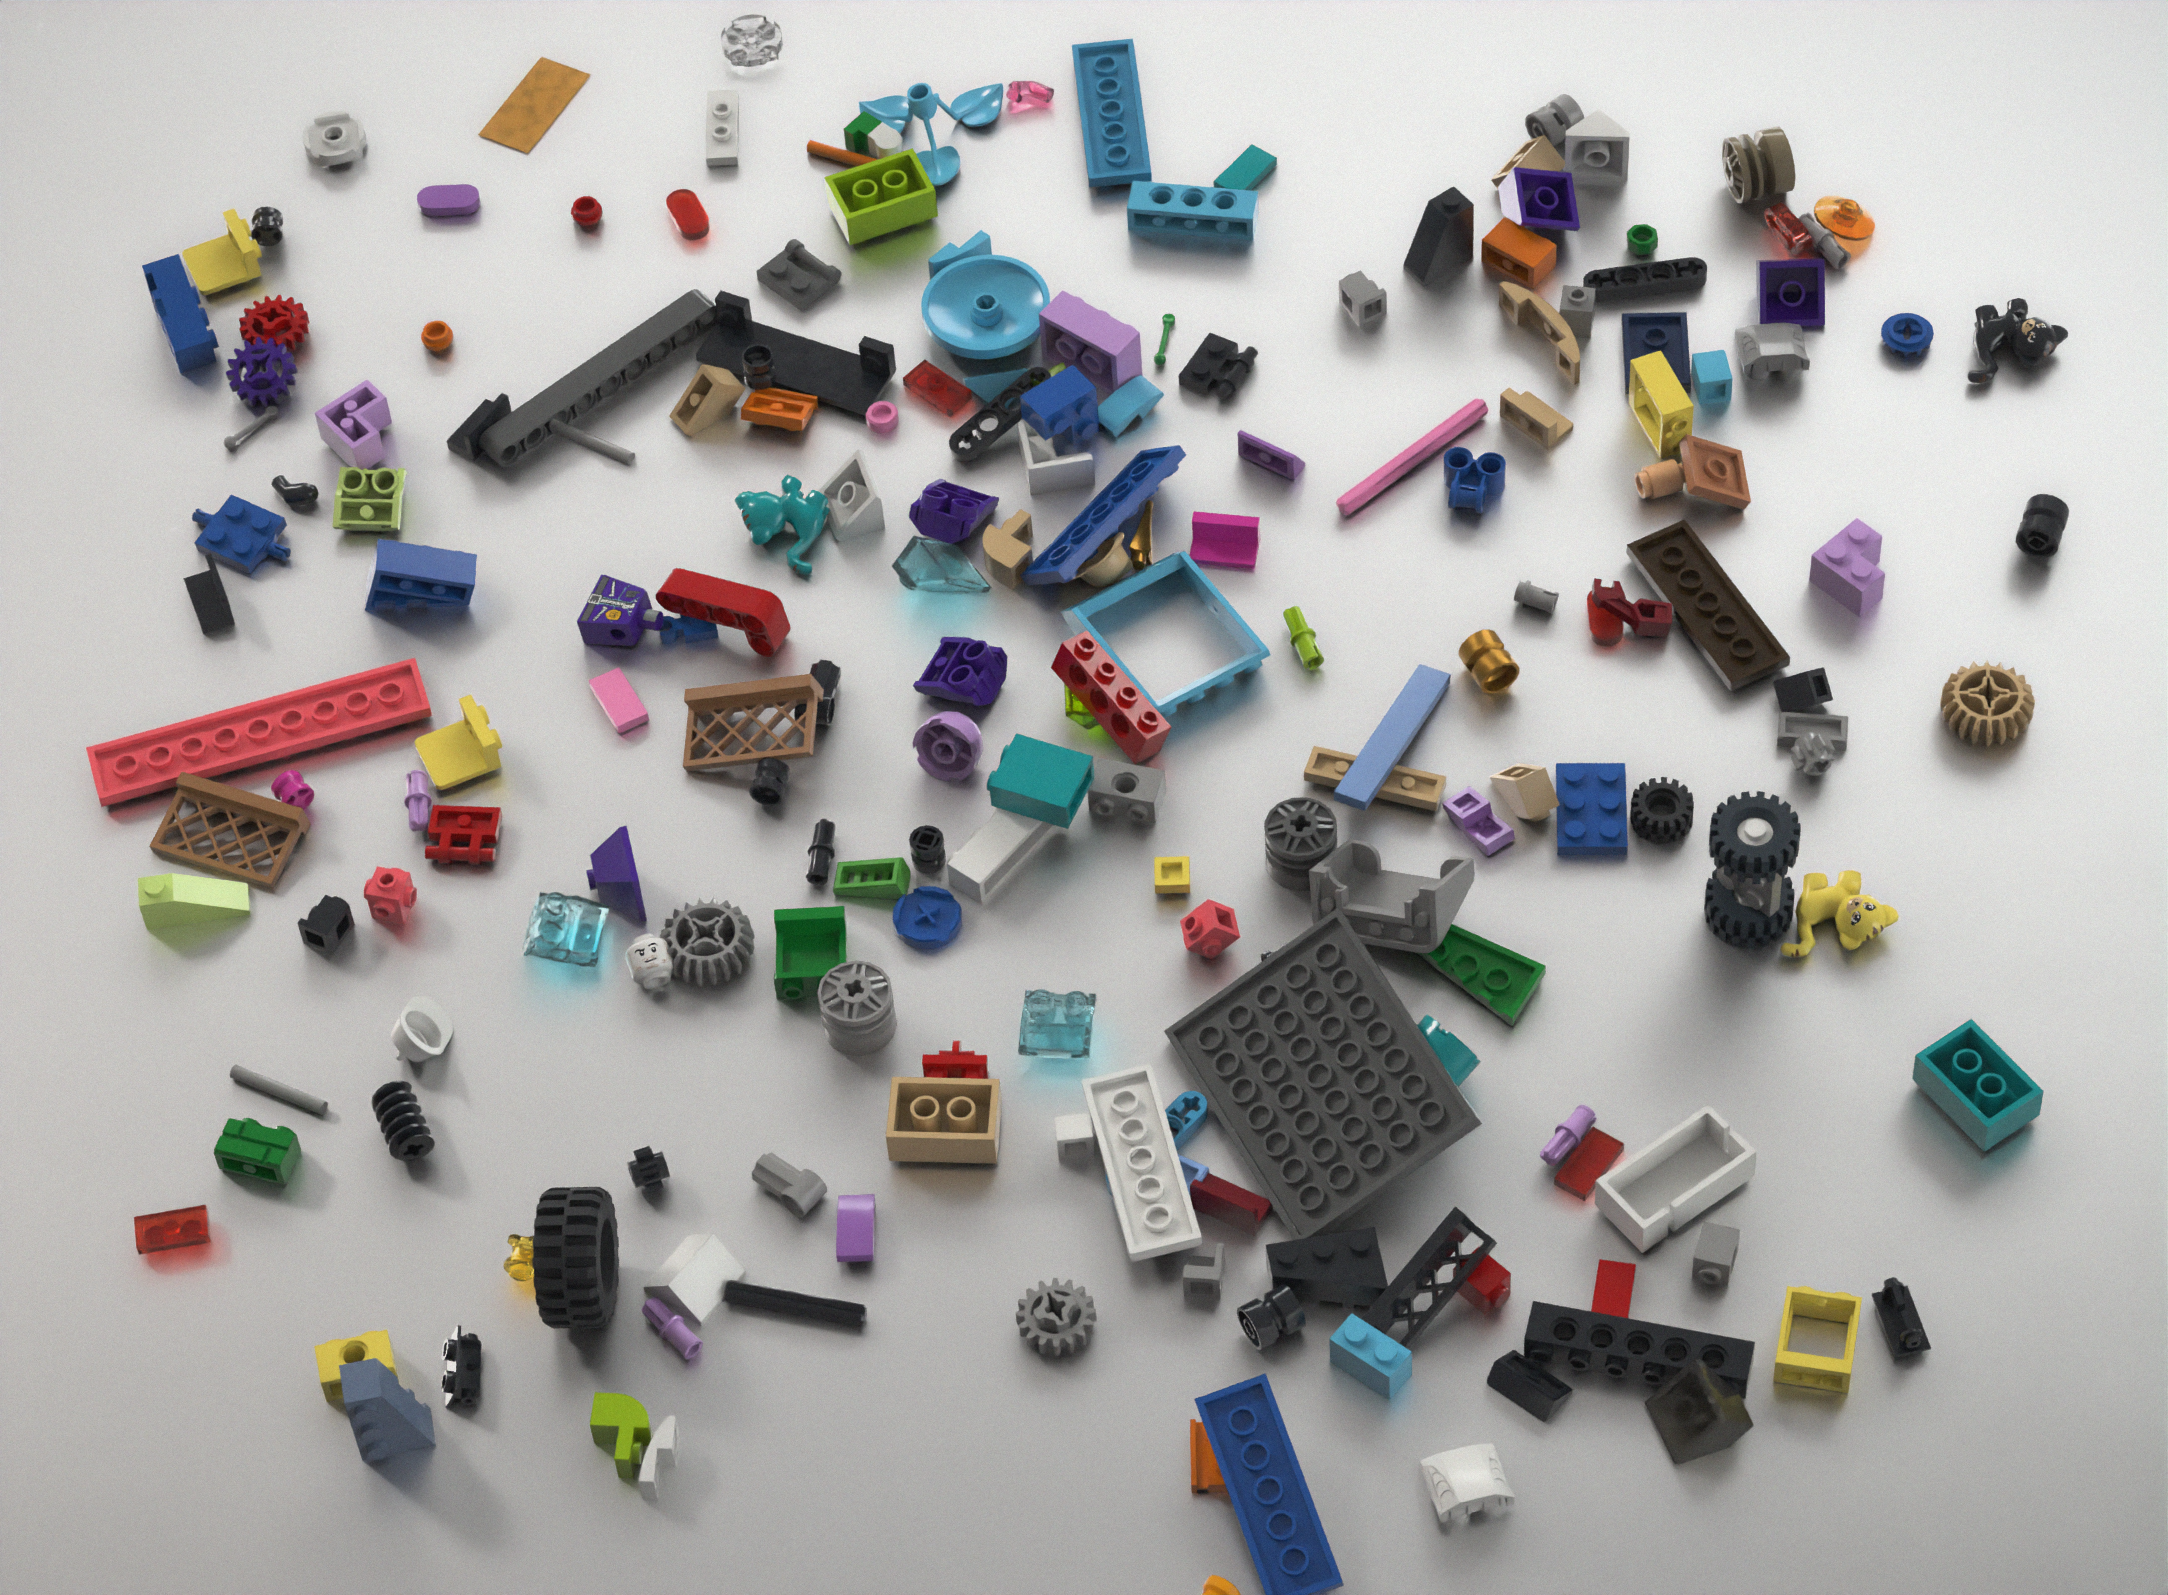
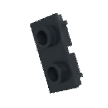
M1895 1277L1885 1280L1882 1291L1872 1293L1871 1296L1894 1357L1930 1350V1343L1908 1286H1904Z
M457 1325L451 1339L446 1338L442 1351V1359L447 1361V1370L444 1371L441 1381V1392L446 1393V1408H450L454 1398L461 1399L463 1404L472 1405L476 1403V1399L480 1396V1372L467 1370V1367L480 1368L482 1343L478 1340L476 1334L469 1333L461 1336V1326Z

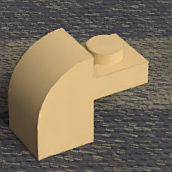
M1022 509L1012 518H1008L1003 523L1001 529L989 524L984 531L982 539L985 566L988 573L995 580L1012 590L1023 580L1020 575L1033 562L1032 547L1026 545L1033 537L1031 514Z

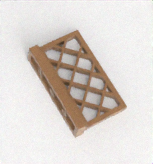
M812 674L685 689L684 702L688 705L683 768L686 771L754 764L763 758L788 760L813 757L818 702H823L824 689ZM807 704L806 712L797 721L789 715L797 705ZM766 708L777 709L778 712L765 725L757 719ZM743 711L746 716L734 728H731L726 721L735 712ZM712 715L715 720L701 733L697 729L698 717ZM786 718L793 725L778 738L772 730ZM754 721L761 729L747 742L740 734ZM723 725L729 733L715 746L708 738ZM800 730L804 734L803 747L789 748L786 743ZM767 735L776 741L766 751L758 752L754 749ZM737 738L744 746L735 755L726 756L723 751ZM706 742L712 750L703 759L694 760L695 751Z
M181 771L176 781L179 789L149 846L151 850L274 889L300 834L305 836L311 825L303 808ZM184 801L196 804L199 812L180 819L178 814ZM218 812L226 813L229 821L211 829L207 817ZM203 819L207 831L188 838L184 827ZM249 821L258 824L259 831L241 838L237 829L238 826ZM179 829L181 830L185 841L173 846L163 844L168 834ZM233 829L237 840L219 848L215 836ZM280 830L289 833L284 843L271 847L267 836ZM263 838L268 850L249 858L245 846ZM211 839L214 851L202 856L194 853L192 846ZM241 848L245 860L234 865L224 862L223 855ZM272 858L274 865L268 876L255 872L253 865Z

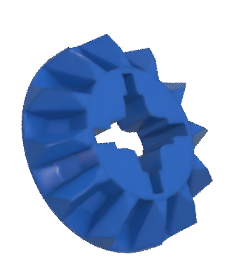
M1899 313L1889 317L1883 323L1881 336L1883 338V346H1890L1892 353L1901 351L1906 357L1910 352L1920 355L1922 349H1929L1934 331L1930 322L1924 317L1913 313ZM1906 329H1909L1911 336L1909 340H1905L1903 336Z

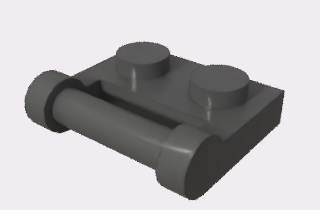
M792 239L781 253L756 272L757 279L802 311L834 287L841 279L842 273L835 266L826 265L805 250L803 243L797 239ZM798 259L821 277L815 280L793 264V262Z

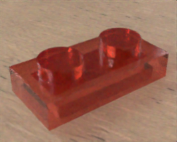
M206 1205L134 1217L136 1248L139 1255L211 1242L209 1212Z

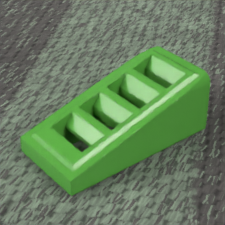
M903 857L838 862L833 892L835 895L899 899L904 894L906 896L908 894L911 871ZM850 873L855 874L853 883H848ZM864 875H868L867 882H863ZM878 876H882L881 881H878Z

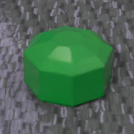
M1648 224L1634 225L1627 231L1626 241L1628 250L1636 255L1651 254L1658 247L1657 230Z

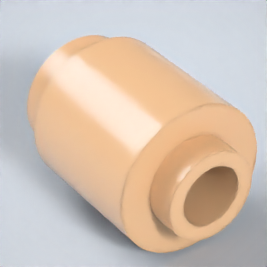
M1674 459L1643 467L1641 472L1635 473V483L1641 498L1649 497L1650 499H1655L1682 491L1683 483H1686L1683 465L1681 463L1677 464Z

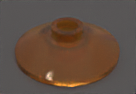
M1825 196L1819 199L1814 206L1813 211L1817 222L1837 237L1859 241L1869 238L1874 232V218L1867 209L1852 199L1841 196Z

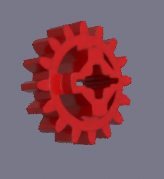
M278 295L275 300L271 301L269 296H265L264 303L253 302V310L249 308L244 309L245 317L239 318L241 326L239 330L242 340H247L251 346L256 344L257 337L261 338L263 344H267V341L273 338L276 347L283 343L286 348L294 351L296 350L295 342L304 343V334L310 332L307 311H304L301 302L295 304L293 297L283 301L282 296Z

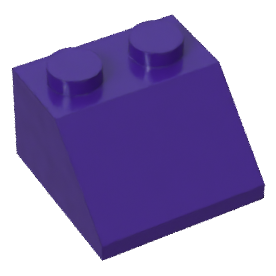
M1513 167L1498 186L1502 214L1519 226L1578 231L1580 229L1572 173Z
M1756 260L1759 324L1784 322L1799 324L1800 326L1825 325V260Z

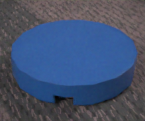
M921 886L913 889V893L907 896L904 894L898 899L893 908V927L898 938L908 946L917 949H935L948 944L957 936L962 927V909L959 902L954 899V895L948 890L936 886Z

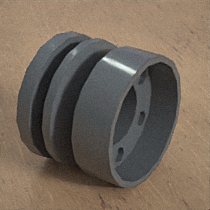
M1307 797L1290 798L1272 808L1265 819L1266 870L1272 880L1280 886L1294 891L1310 890L1309 870L1337 849V821L1331 809L1318 800Z

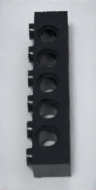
M1537 1301L1532 1303L1524 1337V1356L1540 1364L1554 1363L1569 1366L1577 1371L1592 1370L1603 1372L1615 1378H1635L1652 1385L1667 1384L1690 1392L1699 1390L1715 1393L1727 1399H1746L1755 1349V1342ZM1566 1337L1571 1340L1561 1341L1559 1338ZM1603 1344V1345H1606V1346H1608V1347H1606V1348H1598V1347H1596L1595 1345ZM1634 1351H1641V1352H1643V1353H1645V1354L1636 1355V1354H1633L1632 1352H1634ZM1671 1358H1678V1359H1681L1682 1361L1673 1362V1361H1670L1669 1359H1671ZM1707 1365H1716V1366H1718L1719 1368L1711 1369V1368H1708V1367H1706V1366H1707Z

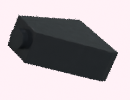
M1454 186L1428 201L1403 264V269L1423 287L1473 258L1474 204Z

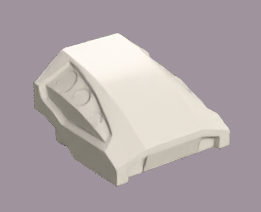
M1493 1443L1471 1445L1446 1451L1420 1461V1467L1430 1498L1434 1503L1441 1522H1460L1467 1515H1470L1471 1512L1481 1510L1482 1512L1493 1514L1501 1511L1505 1503L1507 1506L1514 1505V1494L1511 1493Z

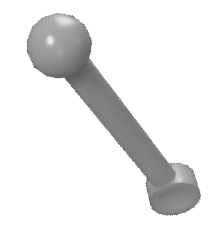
M275 406L267 407L263 416L233 437H226L223 442L224 446L229 449L234 448L238 440L268 419H276L279 415L278 409Z

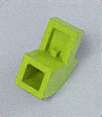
M595 1392L590 1419L594 1444L616 1445L614 1461L618 1477L634 1478L635 1465L642 1463L643 1446H648L653 1437L647 1411L638 1400L631 1396L619 1393Z

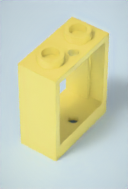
M1661 350L1630 360L1628 404L1660 458L1680 454L1679 441L1686 434L1692 436L1694 405Z
M1787 1286L1773 1382L1848 1393L1862 1297L1852 1296L1845 1292L1830 1293L1817 1291L1807 1286ZM1793 1315L1849 1323L1844 1359L1788 1351Z

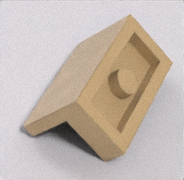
M1542 135L1525 141L1491 181L1498 189V186L1513 167L1560 172L1565 167V161L1547 137Z
M1509 387L1500 394V417L1547 450L1573 430V422L1529 391L1519 395Z

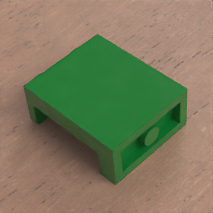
M844 906L775 909L776 973H774L776 997L777 999L787 998L791 1000L801 997H818L819 984L825 974L837 965L847 962V921Z

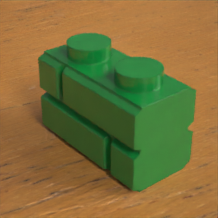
M229 1118L222 1131V1136L219 1137L214 1148V1156L219 1169L284 1185L287 1184L293 1172V1167H295L301 1155L297 1134L291 1129L284 1126H276L275 1129L265 1127L251 1118H243L242 1121Z

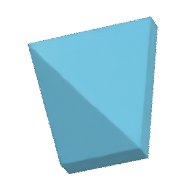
M1023 368L963 378V382L966 387L989 403L1029 369ZM1014 398L1007 400L1005 408L1009 406Z

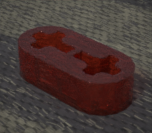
M1780 202L1764 211V218L1768 228L1789 252L1797 255L1811 248L1812 239L1809 231L1785 204Z

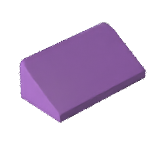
M1239 430L1237 433L1238 454L1292 480L1305 467V462L1296 455L1242 430Z

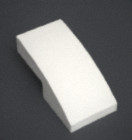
M667 1416L653 1435L644 1455L639 1476L643 1500H658L661 1467L677 1466L680 1434L676 1416Z

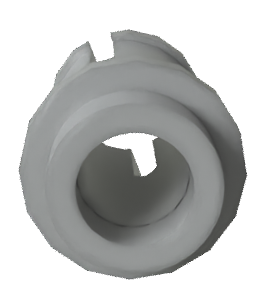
M1529 580L1526 583L1520 581L1515 591L1514 601L1519 602V606L1523 607L1526 604L1552 614L1556 607L1559 593L1533 586Z

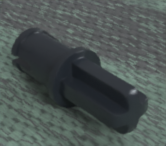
M821 819L820 822L816 823L813 842L807 850L810 859L806 878L809 883L814 885H824L827 883L830 860L835 856L833 842L836 825L827 819Z

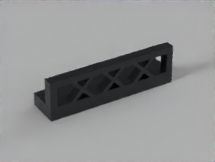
M1454 1207L1361 1319L1387 1335L1386 1333L1395 1322L1408 1320V1333L1399 1344L1409 1350L1495 1247L1497 1242L1476 1226L1462 1211ZM1471 1232L1483 1241L1475 1253L1462 1255L1461 1243ZM1456 1263V1276L1452 1281L1438 1284L1437 1272L1443 1265ZM1432 1292L1431 1306L1426 1311L1414 1312L1415 1298L1420 1293Z

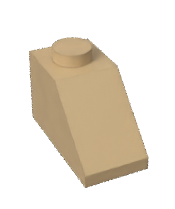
M702 364L669 417L686 435L692 436L729 415L746 388L728 369Z
M1518 763L1490 776L1492 784L1517 817L1530 819L1531 822L1539 821L1551 814L1549 810L1560 805L1545 767Z

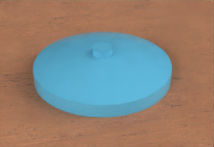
M1002 255L971 256L949 264L930 280L924 290L921 302L923 323L929 336L939 346L953 354L974 359L999 358L1024 349L1040 336L1039 313L1050 303V294L1042 276L1031 266L1020 260Z

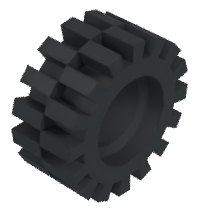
M1661 777V783H1657L1655 778L1649 779V786L1645 782L1639 784V790L1635 789L1633 798H1631L1630 821L1633 824L1634 831L1636 833L1641 831L1640 837L1643 839L1650 835L1651 842L1657 843L1658 838H1663V844L1669 843V837H1672L1674 841H1678L1681 834L1685 836L1689 832V827H1692L1694 810L1693 795L1691 792L1688 793L1687 786L1683 784L1678 788L1679 781L1675 779L1669 784L1667 783V777ZM1656 805H1667L1672 807L1675 812L1668 816H1658L1651 813L1649 808Z

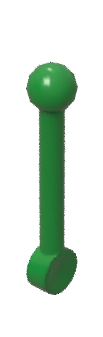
M1165 314L1162 317L1164 329L1159 351L1153 358L1154 363L1159 366L1166 362L1164 353L1170 327L1175 324V316L1172 314Z

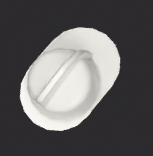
M423 995L413 996L400 1013L399 1019L391 1031V1039L399 1050L396 1057L398 1061L408 1058L414 1062H423L431 1056H439L449 1042L453 1032L452 1021L446 1010L432 998Z

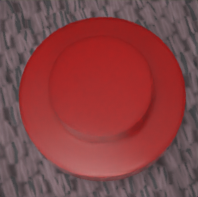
M590 196L578 198L571 208V217L579 225H592L598 222L603 214L600 203Z

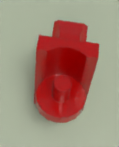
M953 1040L952 1051L939 1050V1055L923 1054L922 1066L924 1077L989 1079L987 1055H975V1051H962L961 1041Z

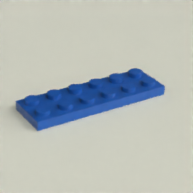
M1175 445L1141 450L1020 575L1026 585L1042 584L1044 586L1050 583H1066L1072 580L1078 573V567L1083 562L1092 559L1098 553L1097 548L1104 541L1116 535L1119 530L1118 526L1138 512V505L1158 491V484L1178 470V464L1186 456L1181 446Z
M1266 1373L1194 1399L1265 1595H1320L1344 1586Z

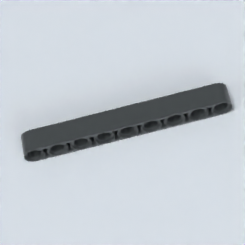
M698 289L687 292L486 429L479 439L480 449L501 467L513 465L557 435V431L554 430L555 426L551 424L553 418L568 425L573 424L714 327L718 321L716 304Z

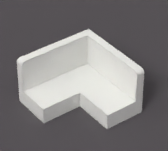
M1024 421L1017 422L1019 447L1030 495L1095 485L1094 462L1089 451L1056 457L1052 437L1046 441L1040 435L1027 437Z

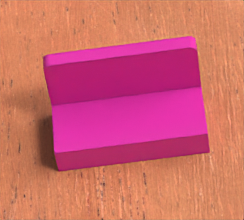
M1193 512V539L1189 556L1196 564L1246 569L1255 568L1261 539L1260 517Z

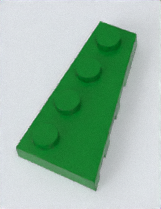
M1451 924L1440 946L1430 953H1417L1511 1026H1513L1546 974L1545 965Z

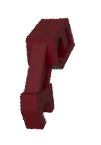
M1594 578L1592 601L1598 609L1604 608L1629 624L1635 635L1668 637L1672 625V603L1640 598L1632 604L1625 599L1626 596L1620 581H1613L1611 590L1607 591L1601 587L1602 579Z

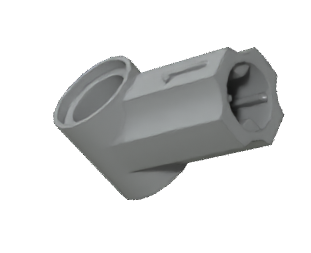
M773 1153L763 1154L757 1160L756 1166L751 1173L753 1181L778 1196L788 1211L798 1217L805 1216L827 1192L826 1184L816 1173L809 1169L799 1171Z

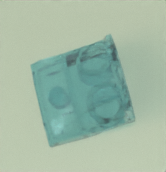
M540 892L529 918L522 947L523 956L534 955L557 962L573 963L582 967H595L598 962L597 953L610 906L577 895L565 896L559 892L549 894Z
M1044 989L1035 991L1025 990L1019 1036V1055L1056 1059L1090 1058L1097 1002L1096 994L1089 993L1088 998L1085 993L1080 991H1072L1064 995L1055 994V992L1050 993Z

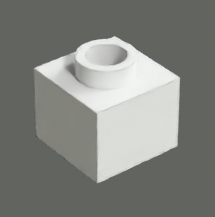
M1068 1113L1064 1116H1055L1059 1160L1095 1157L1090 1113Z

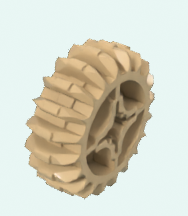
M1988 660L1983 666H1978L1973 661L1969 669L1960 666L1957 674L1951 673L1948 683H1945V686L1942 688L1940 707L1941 711H1943L1944 722L1949 723L1950 732L1959 731L1960 739L1969 736L1973 745L1978 740L1985 741L1987 747L1992 741L1996 740L2002 746L2006 738L2014 741L2018 733H2024L2027 724H2030L2033 718L2035 700L2032 695L2031 685L2026 684L2024 675L2016 676L2014 667L2005 670L2001 662L1995 667L1990 666Z

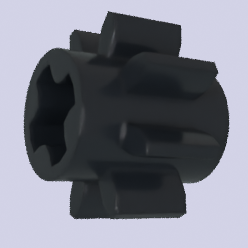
M650 1146L633 1151L636 1160L627 1162V1166L634 1187L644 1186L647 1193L664 1188L661 1180L670 1177L662 1151L653 1154Z

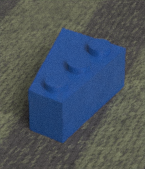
M179 254L142 265L154 310L179 372L184 373L217 362L214 349L218 348L219 345L213 329L207 331L206 327L210 326L206 311L204 307L200 309L198 307L201 301L195 286L191 287Z

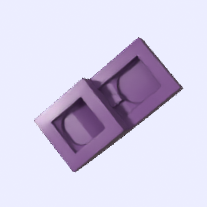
M1470 786L1442 803L1443 809L1456 826L1487 856L1515 839L1513 828L1492 813L1490 802Z
M875 1194L838 1195L837 1262L874 1260Z

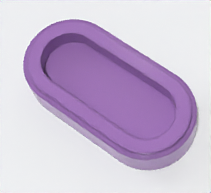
M469 184L428 186L423 188L417 195L419 210L428 216L466 215L476 211L481 203L477 188Z

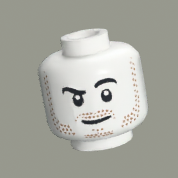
M644 934L635 938L634 944L627 949L625 955L633 981L647 989H654L667 984L673 975L674 967L672 964L674 958L667 952L670 948L668 943L663 938L654 937L653 934Z

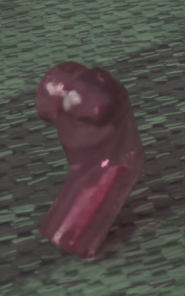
M1012 81L1007 86L1009 89L1006 92V97L1017 103L1022 101L1023 94L1049 103L1054 95L1053 88L1035 81Z

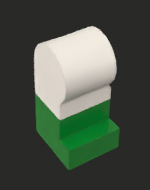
M865 111L843 129L846 149L851 152L857 153L862 149L877 159L903 152L900 133Z

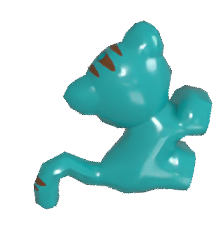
M786 475L781 481L782 497L767 491L758 493L746 491L740 493L735 498V503L741 510V517L746 528L751 532L752 541L756 545L765 544L772 536L783 530L786 522L794 526L800 540L786 553L787 565L796 573L810 574L813 570L812 565L799 560V557L810 548L812 542L822 531L824 520L830 512V509L826 507L828 498L822 493L812 490L804 499V493L799 491L802 483L790 475Z

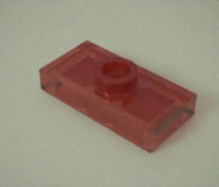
M923 360L903 377V385L949 417L972 399V391L927 360Z

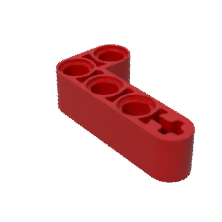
M675 568L655 595L657 602L667 611L744 631L750 647L764 657L774 656L791 630L781 600L772 592Z

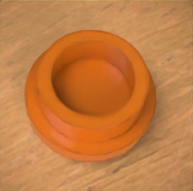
M431 321L424 326L421 341L424 347L429 350H442L452 343L453 332L445 322Z

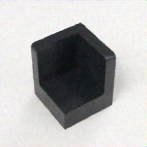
M1824 667L1773 681L1781 712H1792L1833 700Z

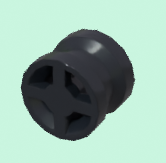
M268 206L256 209L251 219L253 225L251 229L252 240L256 239L257 243L261 246H274L278 244L283 237L282 213L278 209Z

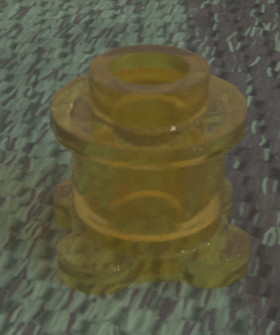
M511 1234L508 1237L507 1242L512 1246L510 1256L504 1261L503 1268L514 1280L528 1281L534 1278V1236L524 1237L518 1234Z

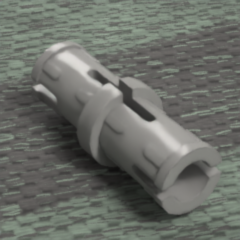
M1809 212L1802 214L1796 220L1794 227L1811 243V248L1817 253L1820 252L1835 269L1842 268L1849 262L1851 254L1834 238V233L1822 227Z

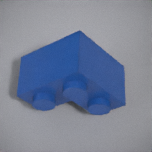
M1074 365L1069 366L1020 396L1022 418L1045 441L1056 434H1061L1075 446L1100 431L1096 387Z

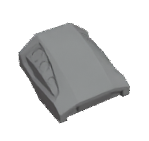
M1784 322L1757 324L1735 329L1739 360L1744 375H1747L1749 378L1761 380L1766 378L1771 371H1778L1785 377H1796L1803 370H1809L1810 359L1806 354L1802 328L1799 324Z

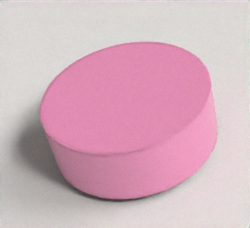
M887 401L873 403L866 412L868 428L876 433H887L895 429L899 423L896 406Z

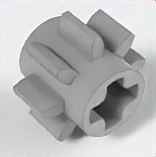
M1814 732L1800 736L1795 741V746L1791 748L1794 753L1791 759L1796 770L1804 769L1806 774L1812 776L1826 772L1831 767V761L1835 760L1832 755L1835 752V748L1830 738L1822 739L1820 734Z

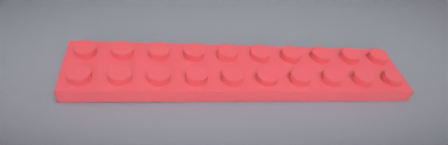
M412 658L90 746L86 750L101 807L176 787V781L181 771L201 778H209L430 717L432 713L416 659Z

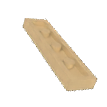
M1314 746L1304 770V780L1337 788L1357 756ZM1395 765L1375 797L1437 811L1446 787V776Z

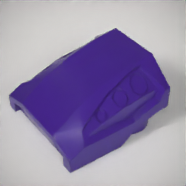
M938 479L928 484L922 490L920 497L911 504L909 518L920 534L952 544L970 536V533L981 524L987 515L994 512L998 506L999 497L989 496L946 482L944 479Z
M942 637L940 640L941 645L919 681H915L913 685L915 690L924 695L973 703L975 706L992 703L1006 679L1008 657L1002 647L990 646L983 640L976 641L969 637Z

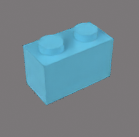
M1353 1313L1329 1338L1330 1362L1389 1401L1412 1376V1351Z

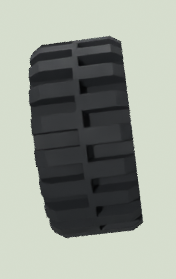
M601 1187L550 1188L540 1196L539 1204H537L536 1208L537 1215L534 1220L533 1281L539 1315L542 1318V1322L553 1329L601 1328L612 1320L619 1283V1238L617 1236L618 1226L612 1197L608 1191Z

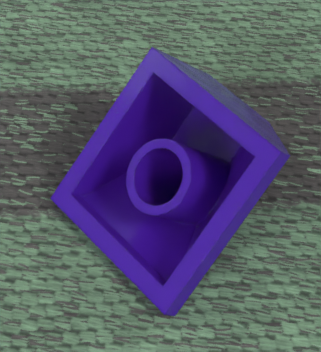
M627 826L619 827L590 855L593 869L586 870L590 891L597 889L600 903L640 923L645 922L647 918Z

